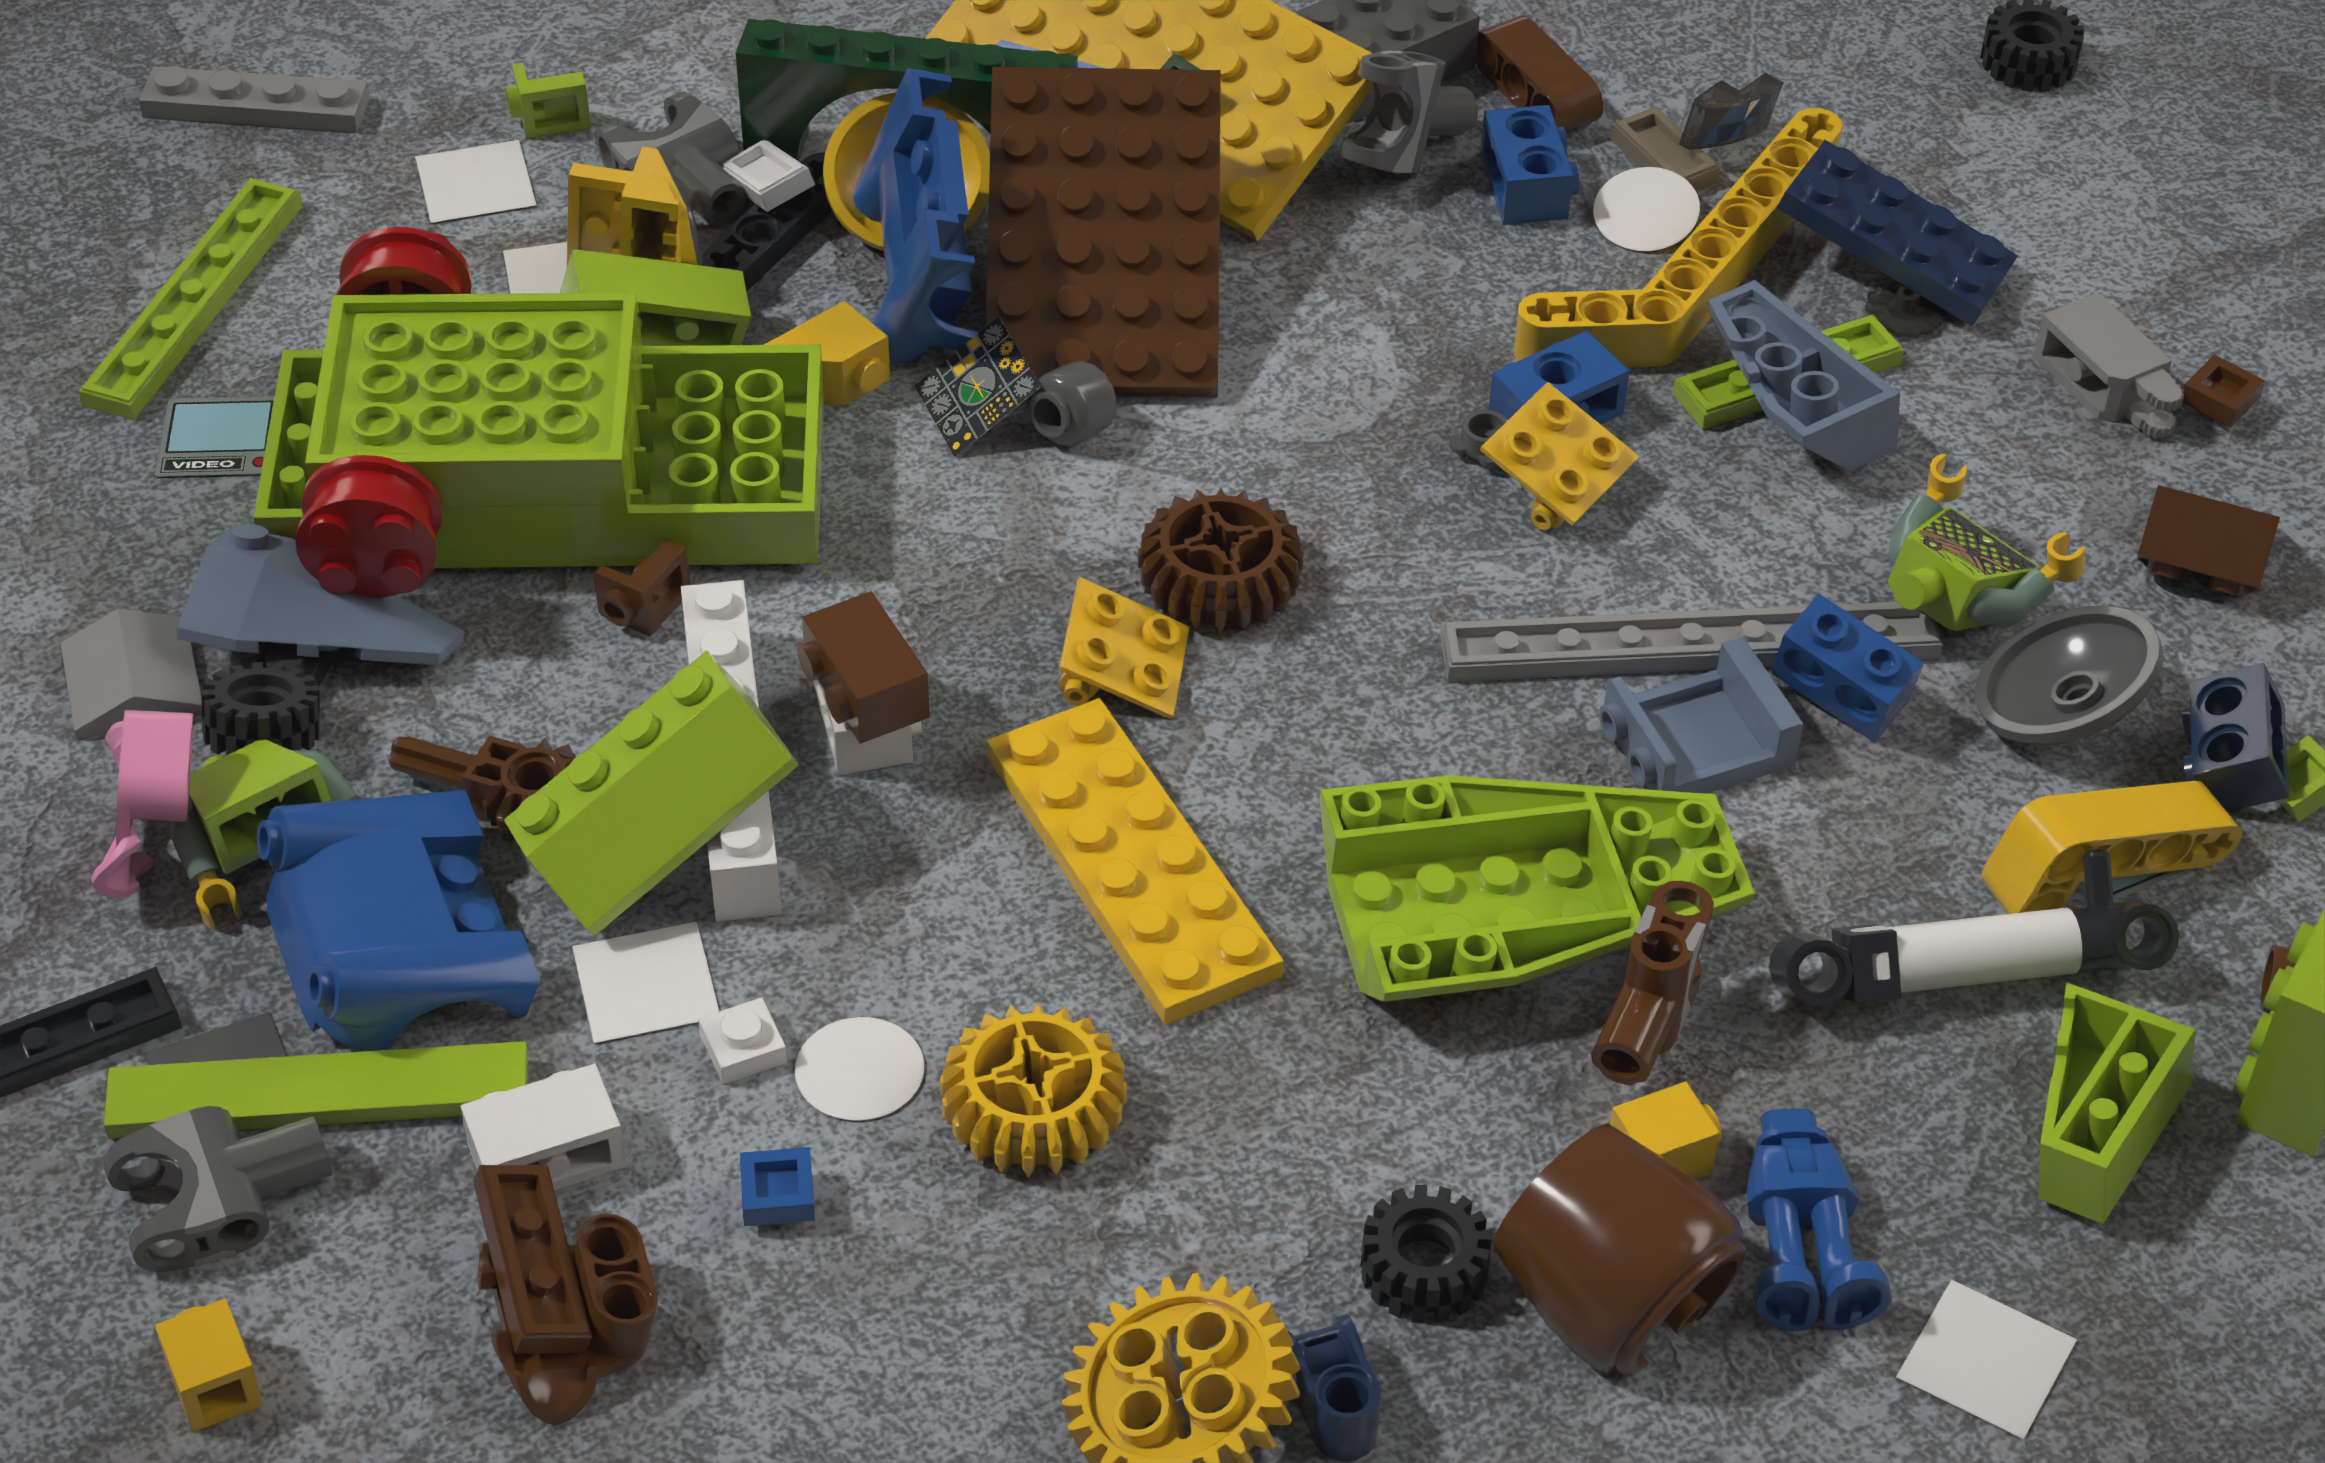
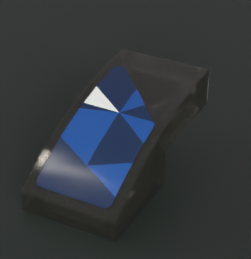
M1766 72L1741 90L1722 80L1694 99L1679 145L1686 149L1714 148L1740 142L1757 135L1768 127L1784 82Z

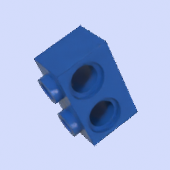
M1550 106L1485 110L1480 154L1502 223L1514 224L1568 219L1571 196L1578 195L1579 171L1576 162H1569L1567 159L1566 132L1563 126L1556 127Z
M1818 594L1783 635L1771 674L1875 743L1910 701L1924 662L1821 594Z

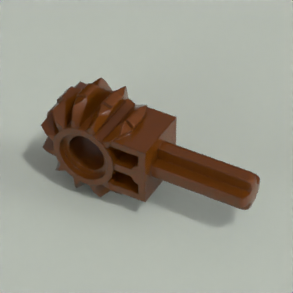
M489 735L475 756L410 736H401L394 740L388 761L393 770L460 790H466L476 818L490 822L491 826H498V830L502 833L505 841H509L515 838L504 819L515 811L526 798L535 794L569 766L576 758V755L572 752L570 745L561 746L553 750L546 738L537 747L526 748L519 741L514 743Z

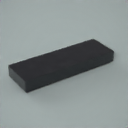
M157 967L0 1025V1098L182 1029L179 1014Z

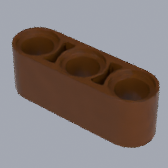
M1520 15L1479 30L1476 65L1482 74L1516 108L1549 105L1556 127L1563 126L1565 132L1595 122L1602 117L1603 99L1596 82L1532 19L1526 15Z

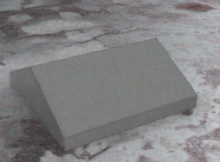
M117 608L60 642L77 740L107 734L113 724L124 720L125 710L193 713V716L202 714L201 690L192 643L177 639V627L181 617Z

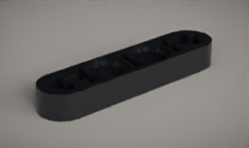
M825 152L811 154L800 162L809 169L815 183L814 186L768 212L755 203L702 253L703 262L701 266L743 271L746 292L833 211L824 187L823 166ZM786 206H801L805 208L795 213H785L779 210ZM756 236H766L772 239L762 244H752L746 241Z

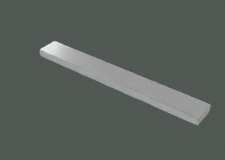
M1898 602L1837 604V606L1919 660H1939L1942 642L1936 621L1920 609L1908 610L1903 608ZM1808 606L1441 622L1440 640L1448 682L1717 670L1721 643L1742 637L1745 638L1763 666L1771 668L1774 665L1783 635Z

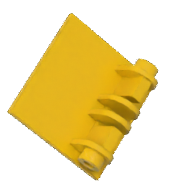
M1549 382L1536 392L1479 449L1536 496L1532 505L1531 520L1541 530L1558 528L1565 521L1573 526L1640 457Z
M1079 577L1059 670L1064 672L1059 682V689L1063 693L1064 699L1072 705H1081L1092 698L1100 688L1171 720L1174 716L1190 626Z

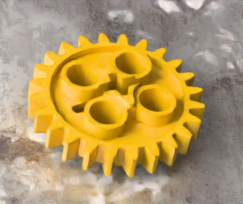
M1198 1273L1191 1275L1183 1291L1176 1290L1169 1276L1163 1277L1160 1295L1153 1298L1149 1296L1146 1290L1138 1286L1135 1288L1136 1306L1127 1310L1121 1304L1113 1301L1109 1304L1115 1321L1109 1327L1094 1322L1088 1325L1090 1332L1096 1340L1094 1347L1074 1346L1072 1352L1082 1369L1064 1373L1063 1379L1072 1395L1062 1400V1406L1072 1421L1067 1425L1068 1430L1088 1463H1254L1248 1451L1254 1445L1264 1449H1275L1277 1445L1268 1426L1290 1425L1292 1418L1283 1401L1299 1398L1300 1391L1292 1377L1293 1374L1300 1371V1364L1291 1348L1294 1343L1284 1323L1279 1321L1272 1305L1268 1301L1259 1304L1251 1287L1245 1286L1235 1294L1227 1277L1221 1276L1209 1291H1207ZM1175 1333H1177V1354L1186 1369L1180 1373V1377L1171 1348V1337ZM1218 1343L1215 1347L1207 1349L1209 1346ZM1148 1359L1145 1363L1138 1365L1141 1361ZM1182 1394L1191 1423V1434L1186 1439H1184L1185 1416L1176 1402L1177 1399L1181 1398ZM1227 1404L1222 1410L1212 1413L1217 1407ZM1156 1420L1151 1426H1149V1427H1147V1428H1144V1429H1141V1428H1143L1147 1423H1150V1422Z

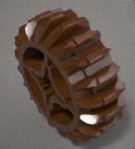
M1220 487L1216 495L1206 496L1196 489L1190 501L1174 496L1169 509H1156L1155 518H1153L1152 522L1145 524V530L1141 535V548L1138 549V568L1141 569V583L1144 586V593L1151 595V598L1154 600L1155 609H1168L1171 618L1177 621L1189 618L1195 631L1205 623L1213 624L1221 634L1225 625L1236 624L1245 631L1251 619L1267 624L1273 611H1285L1287 602L1290 600V597L1296 596V590L1300 585L1304 553L1301 551L1297 526L1289 524L1285 510H1272L1268 498L1252 502L1249 500L1246 490L1237 496L1225 495Z

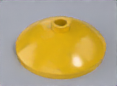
M896 92L884 94L862 103L840 122L828 143L823 166L824 187L827 199L838 220L857 239L881 251H884L881 223L870 220L860 212L855 205L853 191ZM931 96L922 102L923 107L945 110L946 120L957 121L969 213L964 223V232L966 234L982 215L989 199V148L979 128L962 110Z

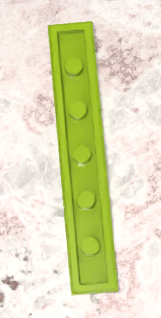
M250 178L78 392L82 406L135 420L302 208L303 203L300 190Z
M526 1041L111 1067L108 1069L103 1126L108 1139L123 1138L159 1120L206 1106H216L228 1110L234 1120L237 1131L279 1128L310 1117L315 1118L317 1125L462 1116L460 1105L479 1100L493 1092L508 1091L528 1084Z

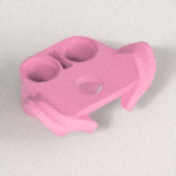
M125 710L124 720L113 724L108 730L105 740L112 750L119 768L116 836L103 862L95 869L91 877L92 885L97 892L107 897L115 898L134 894L140 891V883L136 879L153 867L152 857L145 852H135L140 848V839L135 831V820H141L144 823H149L151 820L186 822L192 755L193 713Z

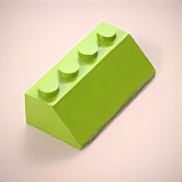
M706 650L691 664L678 671L673 679L642 705L629 712L618 725L588 750L579 754L569 766L539 791L526 798L504 821L527 859L582 925L595 936L798 767L799 764L750 695Z

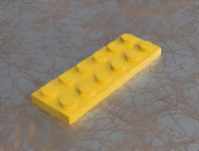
M1100 698L986 740L987 759L1164 1025L1283 977L1284 960Z

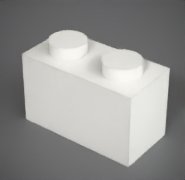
M596 1063L572 1071H560L546 1079L508 1091L493 1092L479 1100L460 1105L468 1147L477 1170L480 1165H548L554 1190L626 1168L621 1126Z

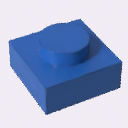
M810 1147L740 1153L744 1227L815 1221Z

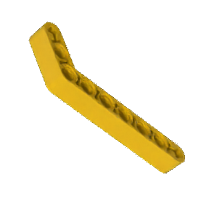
M1807 108L1795 114L1643 289L1541 292L1530 294L1523 298L1518 308L1514 345L1516 360H1522L1548 348L1556 342L1564 341L1587 330L1626 368L1661 367L1675 361L1712 318L1708 311V300L1737 288L1795 220L1776 207L1785 191L1824 140L1839 147L1843 127L1842 120L1837 114L1823 108Z

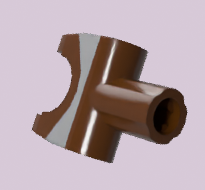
M1669 881L1660 885L1653 893L1632 936L1625 982L1591 1052L1592 1063L1600 1069L1606 1078L1616 1083L1634 1085L1635 1083L1647 1080L1658 1055L1670 1050L1675 1044L1698 992L1702 972L1699 955L1710 928L1714 902L1711 895L1704 888L1694 883ZM1677 900L1687 901L1695 905L1700 912L1694 915H1680L1670 911L1665 904Z

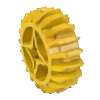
M1039 1001L1033 1011L1028 1014H1020L1010 1004L1005 1014V1019L999 1020L985 1013L980 1023V1030L964 1027L962 1037H960V1045L949 1047V1053L946 1057V1068H943V1075L940 1076V1094L944 1096L942 1098V1113L944 1118H946L947 1125H952L953 1135L957 1140V1144H970L971 1152L976 1162L994 1155L995 1164L1000 1173L1012 1163L1022 1164V1169L1028 1178L1036 1165L1047 1164L1057 1176L1062 1167L1063 1159L1068 1158L1083 1166L1088 1156V1148L1104 1151L1105 1143L1109 1139V1132L1118 1131V1125L1122 1120L1123 1103L1127 1101L1124 1063L1121 1060L1120 1053L1113 1052V1043L1110 1041L1109 1033L1095 1034V1027L1090 1017L1072 1023L1071 1015L1066 1006L1055 1015L1045 1014Z

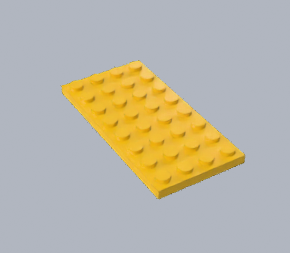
M955 0L925 38H940L945 41L978 45H995L1000 40H1005L1041 51L1047 50L1058 54L1078 56V61L1103 68L1160 69L1171 55L1175 53L1201 70H1221L1220 221L1257 242L1374 87L1372 81L1358 75L1362 56L1372 54V52L1271 0Z

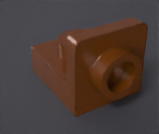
M665 539L648 558L642 559L636 565L631 576L606 566H600L593 574L600 615L617 626H626L651 636L682 602L681 586L691 585L686 547Z

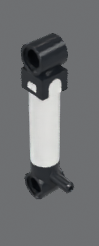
M2090 850L2083 854L2087 906L1894 927L1869 924L1832 928V941L1812 933L1797 932L1786 936L1776 944L1770 955L1769 971L1773 983L1781 992L1810 1006L1824 1007L1836 1003L1842 997L1854 1003L1902 998L1901 993L2130 967L2137 970L2150 971L2162 967L2172 959L2178 948L2179 931L2177 923L2171 914L2158 905L2133 898L2120 897L2114 899L2110 853L2107 850ZM2140 918L2144 925V937L2140 944L2133 949H2129L2125 940L2126 930L2130 923ZM1817 952L1821 956L1823 963L1822 972L1815 982L1803 986L1798 975L1799 966L1809 954Z

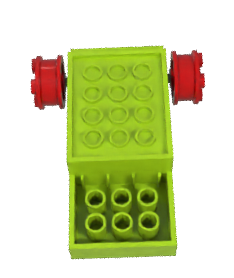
M388 227L360 236L346 250L340 266V286L336 295L332 297L324 349L283 350L253 518L255 525L268 529L269 534L296 540V552L300 562L310 575L318 580L320 586L330 593L346 594L353 592L369 598H383L410 593L416 590L428 578L433 568L636 566L642 559L648 558L665 539L686 547L688 565L818 564L824 422V382L821 344L642 346L636 292L471 294L472 275L468 263L445 236L416 228Z

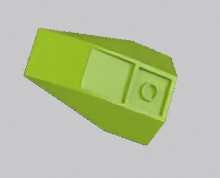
M1453 775L1322 789L1320 792L1328 891L1359 990L1383 1002L1513 986L1628 949L1631 946L1632 936L1653 893L1660 885L1669 881L1691 882L1704 888L1711 895L1714 902L1711 920L1753 902L1755 891L1715 794ZM1677 900L1665 904L1670 911L1680 915H1694L1700 912L1695 905L1687 901Z

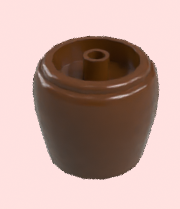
M1608 1123L1591 1129L1542 1170L1523 1191L1504 1217L1494 1236L1493 1244L1494 1251L1542 1319L1574 1354L1594 1369L1609 1374L1619 1372L1627 1376L1636 1375L1649 1364L1641 1351L1662 1321L1676 1334H1680L1695 1320L1699 1321L1714 1307L1732 1284L1743 1265L1746 1254V1247L1741 1243L1743 1230L1739 1220L1718 1197L1694 1177Z

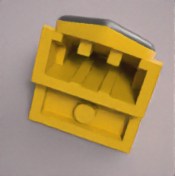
M642 146L633 172L573 162L568 175L567 266L572 249L702 265L703 259L694 214L663 152L657 148Z

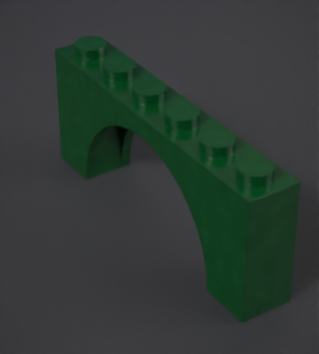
M748 19L735 52L743 151L762 140H767L799 162L810 131V121L817 113L835 100L853 93L873 89H898L907 68L951 75L952 83L949 89L932 97L962 110L991 134L992 67L1078 68V56L1058 54L1047 50L1031 51L1004 48L994 44L978 45L945 41L940 38L925 39L891 35L886 32L872 33L845 30L826 25L792 24L773 19Z

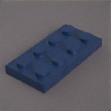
M1827 140L1822 142L1785 191L1776 207L1971 326L1974 325L2018 257L2017 254L2005 248L1997 238L1980 233L1957 219L1947 208L1930 203L1907 189L1900 180L1891 176H1885L1860 161L1850 150L1837 147Z

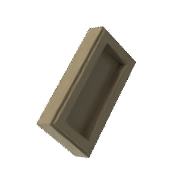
M1657 107L1611 124L1610 139L1639 167H1657L1675 172L1685 178L1695 191L1718 182L1720 166Z

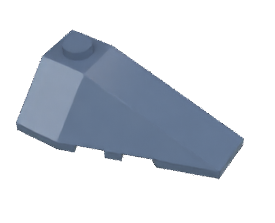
M1755 280L1708 300V311L1764 413L1803 447L1849 472L1897 450L1900 393Z
M255 524L234 526L206 547L177 627V639L236 652L258 653L259 642L297 644V656L318 657L319 651H332L346 647L354 648L355 655L361 660L440 665L463 643L464 633L463 630L398 595L369 598L353 592L334 594L324 590L318 580L310 575L300 562L296 552V540L269 534L268 529Z

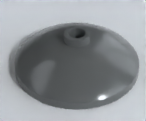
M2101 605L2065 610L2026 626L2007 639L1993 652L1982 667L1977 678L1975 701L1983 720L1989 728L2007 739L2039 745L2076 741L2109 728L2126 717L2143 701L2155 684L2162 669L2163 647L2153 625L2145 617L2132 610Z

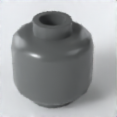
M1084 361L1071 362L1044 374L1037 380L1041 387L1030 396L1029 414L1037 431L1052 443L1060 446L1077 445L1101 433L1111 425L1116 414V395L1113 385L1106 374L1095 365Z

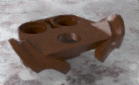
M600 1214L590 1217L582 1223L577 1233L575 1245H569L592 1334V1339L585 1353L515 1354L488 1241L484 1240L479 1249L478 1287L479 1290H493L502 1330L491 1332L492 1346L525 1406L532 1415L544 1423L558 1425L571 1420L591 1399L598 1378L633 1365L643 1357L647 1349L658 1305L657 1291L640 1232L632 1222L616 1214Z

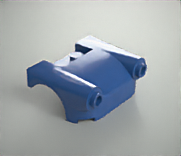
M907 68L853 191V199L860 212L870 220L881 223L888 290L872 323L888 336L889 361L894 363H909L934 346L959 350L977 335V331L956 327L955 322L956 317L972 292L969 271L975 264L974 256L967 255L964 223L969 213L957 121L946 120L945 110L927 108L922 105V102L927 98L949 89L952 83L951 75Z
M466 790L276 806L272 808L268 820L260 822L257 832L258 853L262 860H269L272 868L275 870L266 896L268 916L301 1012L312 1032L322 1028L333 1039L352 1047L351 1052L389 1050L395 1038L411 1021L433 1009L451 1003L484 1001L503 1007L513 1017L527 1016L541 979L522 931H507L477 856L484 835Z

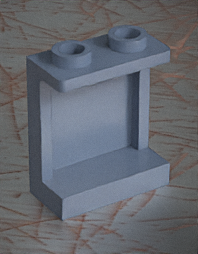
M1744 637L1721 643L1717 670L1636 694H1632L1621 676L1609 679L1607 681L1604 705L1599 709V720L1606 738L1610 742L1616 741L1628 760L1632 778L1637 785L1645 786L1648 790L1706 794L1794 767L1803 728V722Z

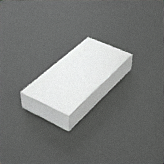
M762 140L721 163V167L745 189L746 197L767 212L815 185L806 166L767 140Z

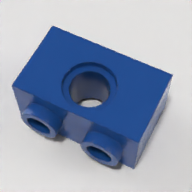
M1586 330L1564 341L1556 342L1548 348L1522 360L1509 363L1493 372L1489 410L1496 411L1509 420L1536 392L1549 382L1599 424H1602L1624 414L1630 370Z

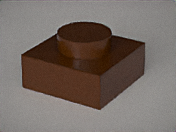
M2213 355L2184 384L2182 403L2232 427L2261 397L2265 380Z

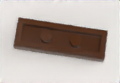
M480 1165L473 1183L515 1354L585 1353L592 1339V1334L548 1165Z

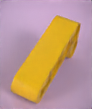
M2201 781L2048 795L2035 799L2018 811L1986 862L1981 878L2007 914L2060 909L2065 907L2079 883L2085 881L2083 854L2086 851L2107 850L2110 853L2112 878L2204 868L2220 862L2234 851L2241 841L2242 829Z

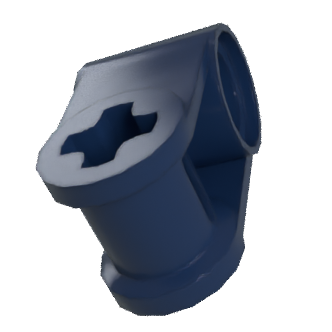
M1347 1314L1334 1317L1332 1326L1293 1336L1288 1330L1294 1343L1291 1348L1300 1364V1371L1292 1375L1300 1391L1299 1398L1295 1399L1311 1432L1315 1445L1326 1456L1340 1461L1358 1460L1368 1455L1375 1447L1378 1438L1381 1391L1379 1382L1375 1378L1364 1354L1359 1334L1352 1319Z

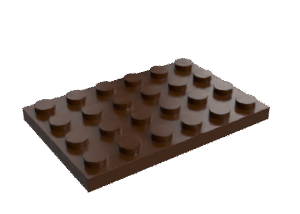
M992 67L985 327L1000 317L1037 380L1044 374L1065 364L1084 361L1095 365L1106 374L1113 385L1116 396L1218 397L1221 70Z

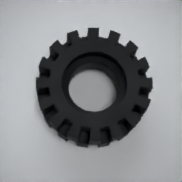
M2016 0L2007 1L2006 8L1998 5L1994 8L1993 14L1990 13L1986 25L1980 59H1983L1982 66L1984 70L1991 69L1990 76L1995 80L2005 77L2004 85L2013 88L2016 82L2023 84L2022 91L2031 92L2033 85H2038L2040 92L2050 91L2051 83L2056 88L2064 86L2066 79L2071 81L2077 70L2084 40L2083 25H2078L2080 19L2075 14L2067 16L2068 9L2062 5L2055 10L2051 9L2052 1L2042 0L2041 5H2034L2033 0H2023L2022 5H2019Z
M251 662L252 669L245 670L241 664L230 666V674L219 670L213 674V680L206 679L203 683V690H201L203 741L205 745H210V750L217 755L226 751L227 756L260 740H268L289 750H301L302 748L310 751L315 746V740H319V685H316V679L311 675L304 677V670L294 667L290 671L285 672V664L274 663L272 668L268 669L263 668V662Z
M1415 1185L1414 1197L1408 1198L1404 1189L1400 1188L1392 1192L1391 1205L1382 1198L1374 1205L1373 1216H1367L1362 1241L1361 1278L1365 1288L1372 1286L1371 1298L1378 1306L1390 1298L1388 1313L1398 1318L1401 1317L1404 1309L1408 1308L1413 1310L1412 1322L1424 1323L1426 1311H1434L1437 1323L1449 1321L1451 1306L1461 1316L1470 1310L1471 1298L1478 1302L1483 1294L1484 1284L1487 1283L1491 1254V1229L1486 1230L1487 1219L1481 1210L1471 1215L1473 1202L1464 1195L1461 1196L1456 1204L1450 1202L1452 1189L1440 1186L1437 1197L1427 1196V1185ZM1430 1241L1444 1246L1452 1253L1453 1258L1444 1265L1424 1267L1405 1260L1398 1250L1401 1246L1410 1242Z

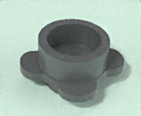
M1493 410L1473 411L1464 418L1462 432L1451 436L1450 449L1459 455L1467 454L1472 461L1480 463L1482 466L1496 467L1498 465L1479 449L1508 420L1505 416Z

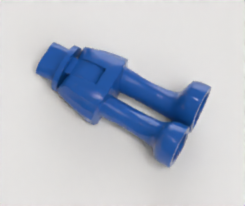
M1775 1109L1765 1112L1760 1118L1763 1133L1756 1142V1150L1752 1158L1747 1184L1749 1219L1756 1225L1766 1226L1770 1252V1267L1765 1268L1760 1273L1754 1285L1753 1295L1757 1314L1767 1323L1788 1331L1807 1330L1815 1323L1819 1310V1294L1814 1276L1806 1267L1800 1228L1813 1227L1821 1275V1301L1825 1324L1830 1329L1844 1330L1871 1321L1883 1313L1891 1302V1289L1888 1277L1878 1264L1872 1261L1855 1260L1848 1219L1854 1215L1859 1197L1838 1150L1833 1143H1829L1826 1131L1817 1127L1813 1111L1809 1109Z

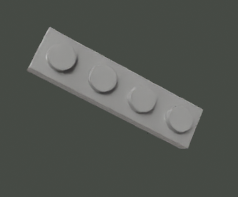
M153 66L139 98V104L143 118L358 133L370 97L367 81L297 77L286 74L241 73L232 70L185 69L177 66Z

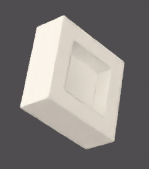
M762 997L698 1018L701 1039L723 1085L787 1063L786 1046Z

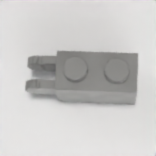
M2097 292L2043 314L2033 358L2098 420L2113 423L2127 418L2138 429H2142L2143 434L2145 433L2148 437H2153L2154 439L2160 438L2162 440V438H2168L2169 435L2173 434L2177 421H2175L2176 416H2173V412L2170 411H2176L2177 408L2180 409L2184 398V389H2181V385H2177L2176 380L2168 374L2172 360L2136 328L2122 312L2118 311Z

